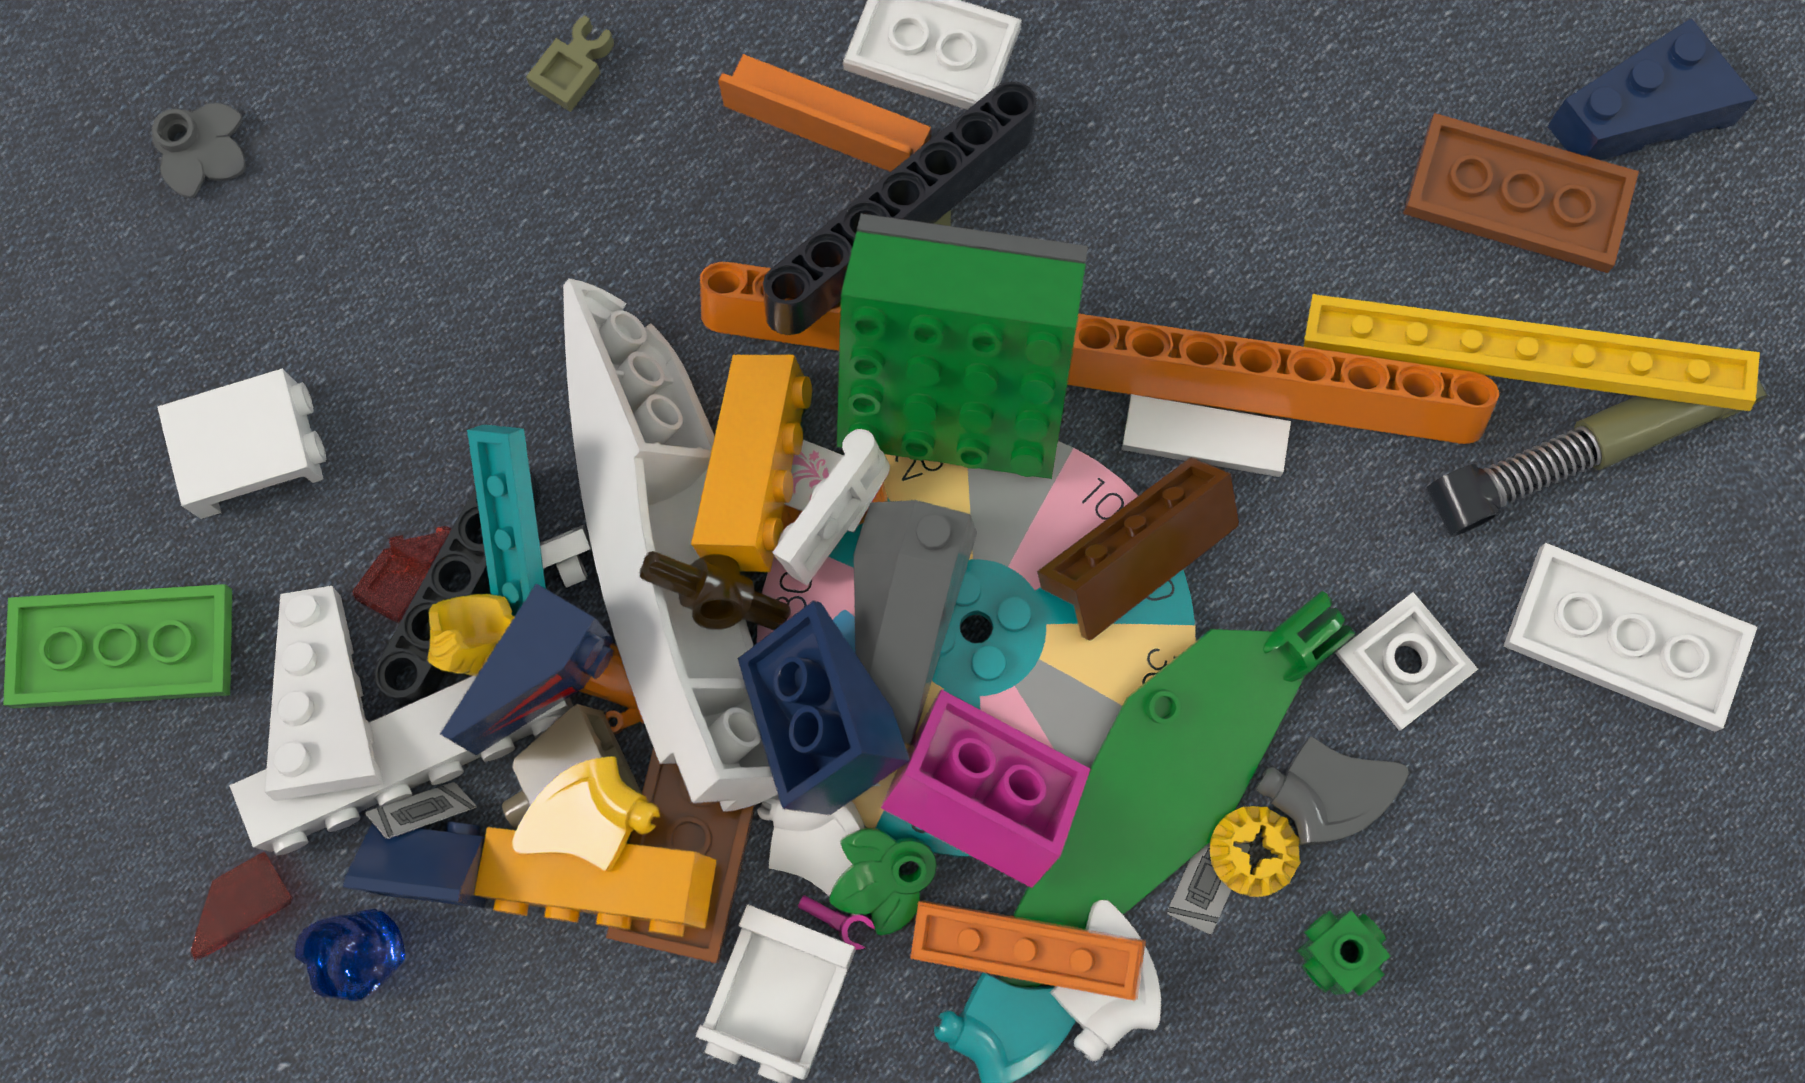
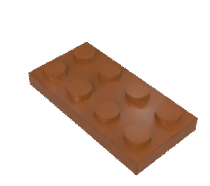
M1434 113L1427 128L1403 214L1608 273L1615 266L1639 171Z
M653 747L642 795L647 798V802L657 805L660 816L659 818H652L650 823L655 825V828L651 832L641 834L634 829L629 844L697 852L717 860L706 927L701 929L685 926L683 937L648 932L649 921L632 919L630 930L608 927L606 938L719 964L756 804L738 810L723 812L719 801L692 803L678 764H660Z

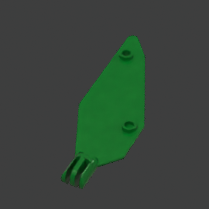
M1324 591L1319 592L1273 631L1210 629L1126 698L1090 767V772L1061 856L1033 888L1028 886L1013 917L1086 929L1091 908L1098 900L1109 901L1124 915L1211 842L1212 834L1218 823L1226 815L1234 811L1239 804L1304 677L1355 635V632L1349 625L1342 626L1345 618L1337 608L1328 609L1332 605V600ZM998 976L999 980L1015 986L1038 987L1041 984Z

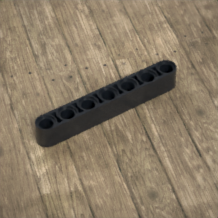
M1013 81L996 86L772 267L765 275L763 281L765 317L770 328L779 334H799L808 329L841 301L843 284L861 214L934 224L1026 148L1031 142L1037 102L1034 91L1023 83Z

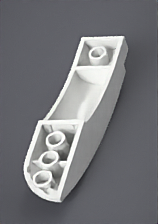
M569 278L563 285L564 332L569 407L579 484L587 529L605 606L639 711L659 763L678 764L692 803L719 801L723 812L738 810L761 803L778 795L737 659L754 646L746 620L742 619L734 626L721 630L703 628L694 622L692 610L680 604L678 593L644 581L639 576V569L643 564L644 557L651 551L691 565L700 558L691 545L715 436L681 360L662 334L651 323L644 327L634 315L623 311L626 303L616 296L591 284Z

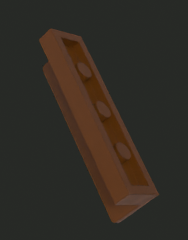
M1190 457L1039 569L1037 574L1041 589L1074 605L1081 636L1091 641L1238 527L1239 519L1231 473Z

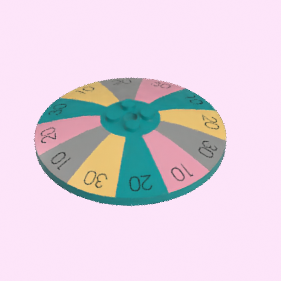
M1059 441L1052 479L1034 476L1024 477L1014 473L980 468L971 469L960 465L927 460L917 461L907 457L884 454L890 464L889 474L884 481L888 502L918 500L971 514L977 531L917 731L937 694L942 689L1090 768L1126 698L1196 642L1191 594L1184 570H1182L1102 633L1088 641L1081 636L1074 605L1041 589L1037 571L1138 497V495L1121 478L1101 463L1074 447ZM864 523L858 524L854 533L846 531L808 585L791 577L774 556L771 572L767 574L762 594L787 603L791 609L788 619L812 601L821 602L832 619L843 610H847L855 617L854 552ZM980 615L988 619L993 629L991 636L982 643L968 642L960 632V625L967 617ZM758 625L757 643L774 630ZM905 744L906 750L909 748L910 745ZM896 771L878 782L881 786H872L852 800L865 828L881 829L895 840L902 838L919 839L931 848L933 854L957 858H974L881 808Z

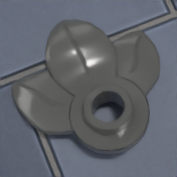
M208 103L193 112L183 109H168L160 113L152 125V141L156 149L162 154L160 174L164 181L179 195L192 199L199 192L205 177L214 181H228L242 175L246 170L244 153L229 136L240 126L243 116L235 109L220 103ZM187 131L182 139L174 142L176 134Z

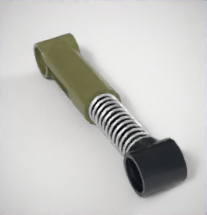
M1759 378L1757 380L1756 401L1754 405L1768 396ZM1635 396L1577 421L1575 431H1568L1566 435L1561 434L1557 439H1550L1548 443L1543 442L1540 447L1533 446L1532 450H1524L1523 454L1518 453L1514 458L1508 457L1505 462L1499 461L1497 466L1493 464L1489 468L1483 469L1478 468L1476 464L1464 466L1432 482L1426 487V490L1450 537H1455L1473 530L1500 515V508L1506 506V503L1509 501L1515 502L1516 496L1523 498L1525 493L1532 494L1533 489L1540 491L1542 485L1549 487L1550 482L1558 483L1559 478L1567 479L1568 474L1574 476L1577 470L1584 472L1585 466L1602 470L1710 421H1720L1744 410Z

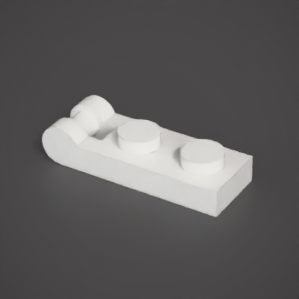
M856 429L845 437L842 447L845 453L830 475L818 483L812 493L811 501L797 520L784 529L777 547L772 552L788 574L805 585L809 584L889 473L890 464L884 453L879 449L874 436L868 430Z

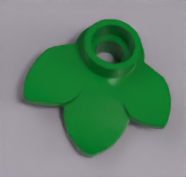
M875 828L861 829L843 837L840 840L841 847L852 865L845 870L834 884L829 895L830 903L834 907L850 914L866 915L871 913L872 922L878 935H887L900 930L917 913L919 891L926 888L935 876L937 865L933 851L926 843L919 839L902 838L895 840L881 829ZM907 861H913L918 864L917 870L912 874L904 875L899 872L900 866Z

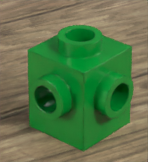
M1329 910L1304 931L1309 940L1299 947L1297 952L1306 961L1302 965L1303 970L1323 992L1326 993L1330 989L1334 995L1348 994L1353 990L1360 996L1384 976V972L1379 966L1391 956L1381 945L1386 941V937L1367 915L1362 913L1357 917L1350 910L1335 916ZM1346 940L1359 954L1354 963H1348L1341 957L1340 947Z

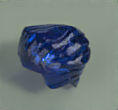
M370 909L329 917L309 925L298 935L295 958L303 964H307L310 984L317 996L361 1001L378 991L403 964L405 948L401 932L392 918L381 910Z

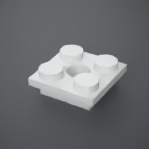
M1414 592L1335 653L1399 731L1478 670ZM1409 646L1419 653L1422 666L1418 673L1409 674L1397 666L1394 658L1397 647Z

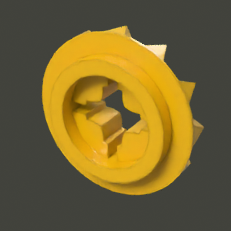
M1242 807L1226 815L1216 826L1210 842L1211 863L1219 879L1231 890L1250 897L1271 895L1290 883L1296 869L1300 865V838L1294 833L1287 818L1280 816L1268 807ZM1261 828L1263 847L1271 850V853L1278 855V857L1259 860L1257 867L1253 868L1251 875L1250 855L1242 852V848L1233 846V843L1252 842L1256 834H1259Z

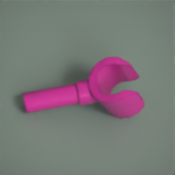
M805 895L799 902L798 908L839 931L842 942L854 946L855 949H864L865 947L849 939L847 930L851 923L862 921L866 926L875 930L872 921L865 916L859 914L845 916Z

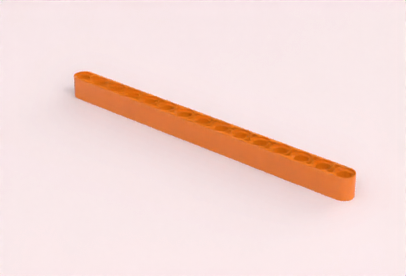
M717 262L704 268L700 274L701 320L710 330L724 334L839 351L841 301L805 331L795 335H784L772 330L767 324L765 317L763 281L771 268L733 262ZM1078 314L1067 385L1459 444H1470L1478 441L1483 436L1499 397L1498 387L1492 379L1472 371Z

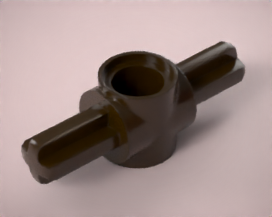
M651 551L646 554L643 564L639 569V576L642 580L678 593L680 604L691 609L694 622L706 629H726L745 619L775 630L785 623L791 614L790 606L787 603L754 591L752 580L741 575L738 562L726 555L712 554L703 556L695 560L691 565Z

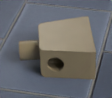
M576 704L514 759L513 769L523 790L504 801L502 809L506 819L515 829L518 828L536 797L554 778L568 768L587 760L616 757L621 780L628 787L642 794L603 711Z

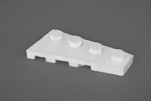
M333 586L280 594L265 793L274 801L383 784L381 770L375 762L371 745L374 744L370 723L365 718L361 701L363 691L360 678L355 673L351 657L354 652L342 599Z

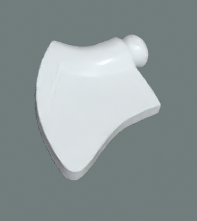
M778 795L763 801L761 807L757 809V813L763 820H772L774 826L769 868L801 876L812 882L829 896L837 879L852 865L842 850L840 840L855 831L865 829L862 818L854 803L851 801L832 815L782 809Z
M1098 900L1093 904L1086 930L1141 939L1123 914L1109 901ZM1146 947L1144 950L1138 999L1135 1001L1055 986L1050 992L1084 1029L1075 1038L1074 1046L1077 1050L1084 1052L1085 1057L1090 1061L1099 1060L1105 1049L1111 1050L1129 1031L1133 1029L1156 1030L1160 1021V986L1154 964Z

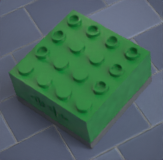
M861 214L841 293L837 447H843V441L850 432L856 429H864L874 436L879 449L886 455L907 457L917 461L927 460L954 464L971 469L980 468L1014 473L1024 477L1034 476L1052 479L1088 246Z

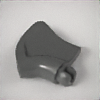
M1310 736L1294 757L1285 774L1275 767L1266 768L1261 775L1263 778L1257 783L1256 788L1259 794L1271 799L1270 804L1283 811L1295 822L1300 845H1320L1347 838L1366 828L1379 818L1399 794L1408 778L1409 772L1408 768L1401 763L1345 756Z

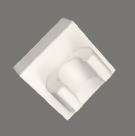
M585 525L540 542L543 568L556 563L566 588L587 580L586 577H588L578 555L591 549L590 538Z

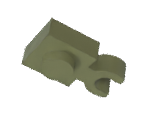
M582 16L575 22L572 29L573 40L569 45L556 38L526 76L530 87L569 112L573 110L600 75L599 67L593 60L606 56L614 45L612 34L607 29L602 32L598 39L593 41L586 40L587 35L593 29L590 18L587 16Z

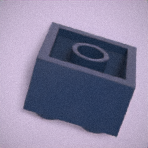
M447 822L445 832L426 830L425 826L391 838H385L374 823H372L345 875L343 887L374 895L485 908L486 898L474 895L485 837L480 836V826Z

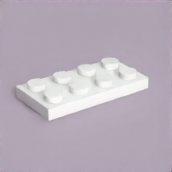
M1545 543L1538 550L1503 646L1716 732L1723 729L1757 626Z

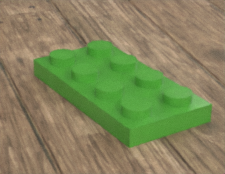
M225 584L8 598L3 705L16 709L230 695L232 588Z

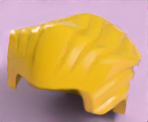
M474 594L455 597L433 604L429 610L430 648L428 662L443 671L477 676L515 617L511 614L512 610L507 599L491 594Z

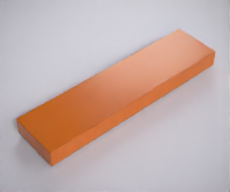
M923 900L918 902L910 959L1135 1001L1138 999L1146 940Z

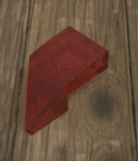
M448 526L437 527L436 533L405 540L403 535L388 538L391 548L382 550L353 589L352 593L355 600L399 624L448 537L451 528Z
M265 851L212 881L190 951L194 962L237 940L241 931L291 905L292 897Z

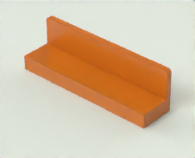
M744 54L733 76L722 73L718 80L724 107L890 172L926 144L931 137V127Z

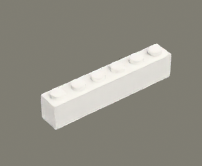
M472 676L370 722L374 744L371 745L375 762L381 770L382 785L274 801L265 793V769L229 786L252 846L269 852L275 851L276 855L287 854L308 844L307 836L325 827H327L329 832L341 830L358 822L361 819L359 812L378 803L381 807L411 797L410 789L430 780L432 785H437L460 776L464 772L462 765L482 757L483 761L487 762L509 754L515 749L513 742L531 734L538 738L573 707L571 699L568 697L476 756L440 735L442 729L476 678V676Z

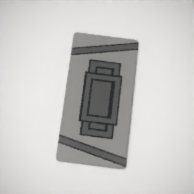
M455 782L367 811L365 814L385 838H391L474 809L476 805Z
M1210 843L1190 859L1167 911V914L1208 934L1213 933L1231 892V889L1219 879L1212 866ZM1233 843V846L1242 848V852L1248 853L1250 849L1249 844Z

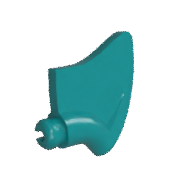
M983 972L963 1012L959 1015L950 1010L942 1012L939 1015V1019H942L939 1027H934V1034L938 1041L949 1043L950 1049L961 1053L975 1062L981 1083H1010L1026 1076L1045 1062L1066 1038L1076 1020L1050 993L1055 986H1015Z

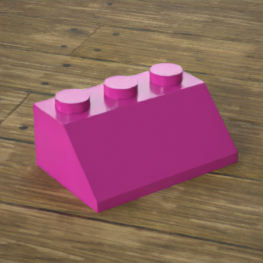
M941 689L919 727L912 746L910 745L907 749L910 761L897 769L881 808L1033 888L1061 856L1090 768Z

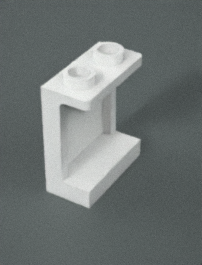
M283 368L157 407L181 506L200 519L221 513L219 502L299 477H306L312 483L323 480L320 463L326 461V454L316 431L311 432L307 415L314 411L310 394L303 382L298 384Z
M747 904L739 924L742 927L706 1020L703 1025L699 1026L695 1037L708 1042L705 1053L726 1062L737 1064L739 1056L742 1055L761 1063L758 1074L778 1083H791L793 1076L804 1080L807 1079L856 949L852 945Z

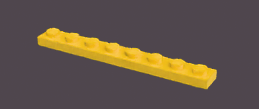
M1312 294L1304 339V347L1472 371L1487 376L1751 411L1756 401L1760 352L1316 294Z

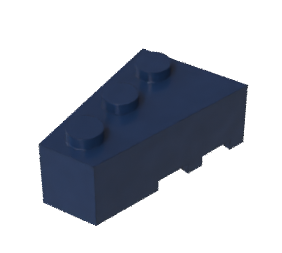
M1690 18L1567 97L1547 127L1566 151L1604 160L1641 150L1644 145L1671 139L1672 142L1685 139L1691 133L1718 127V130L1734 126L1758 98L1693 19Z

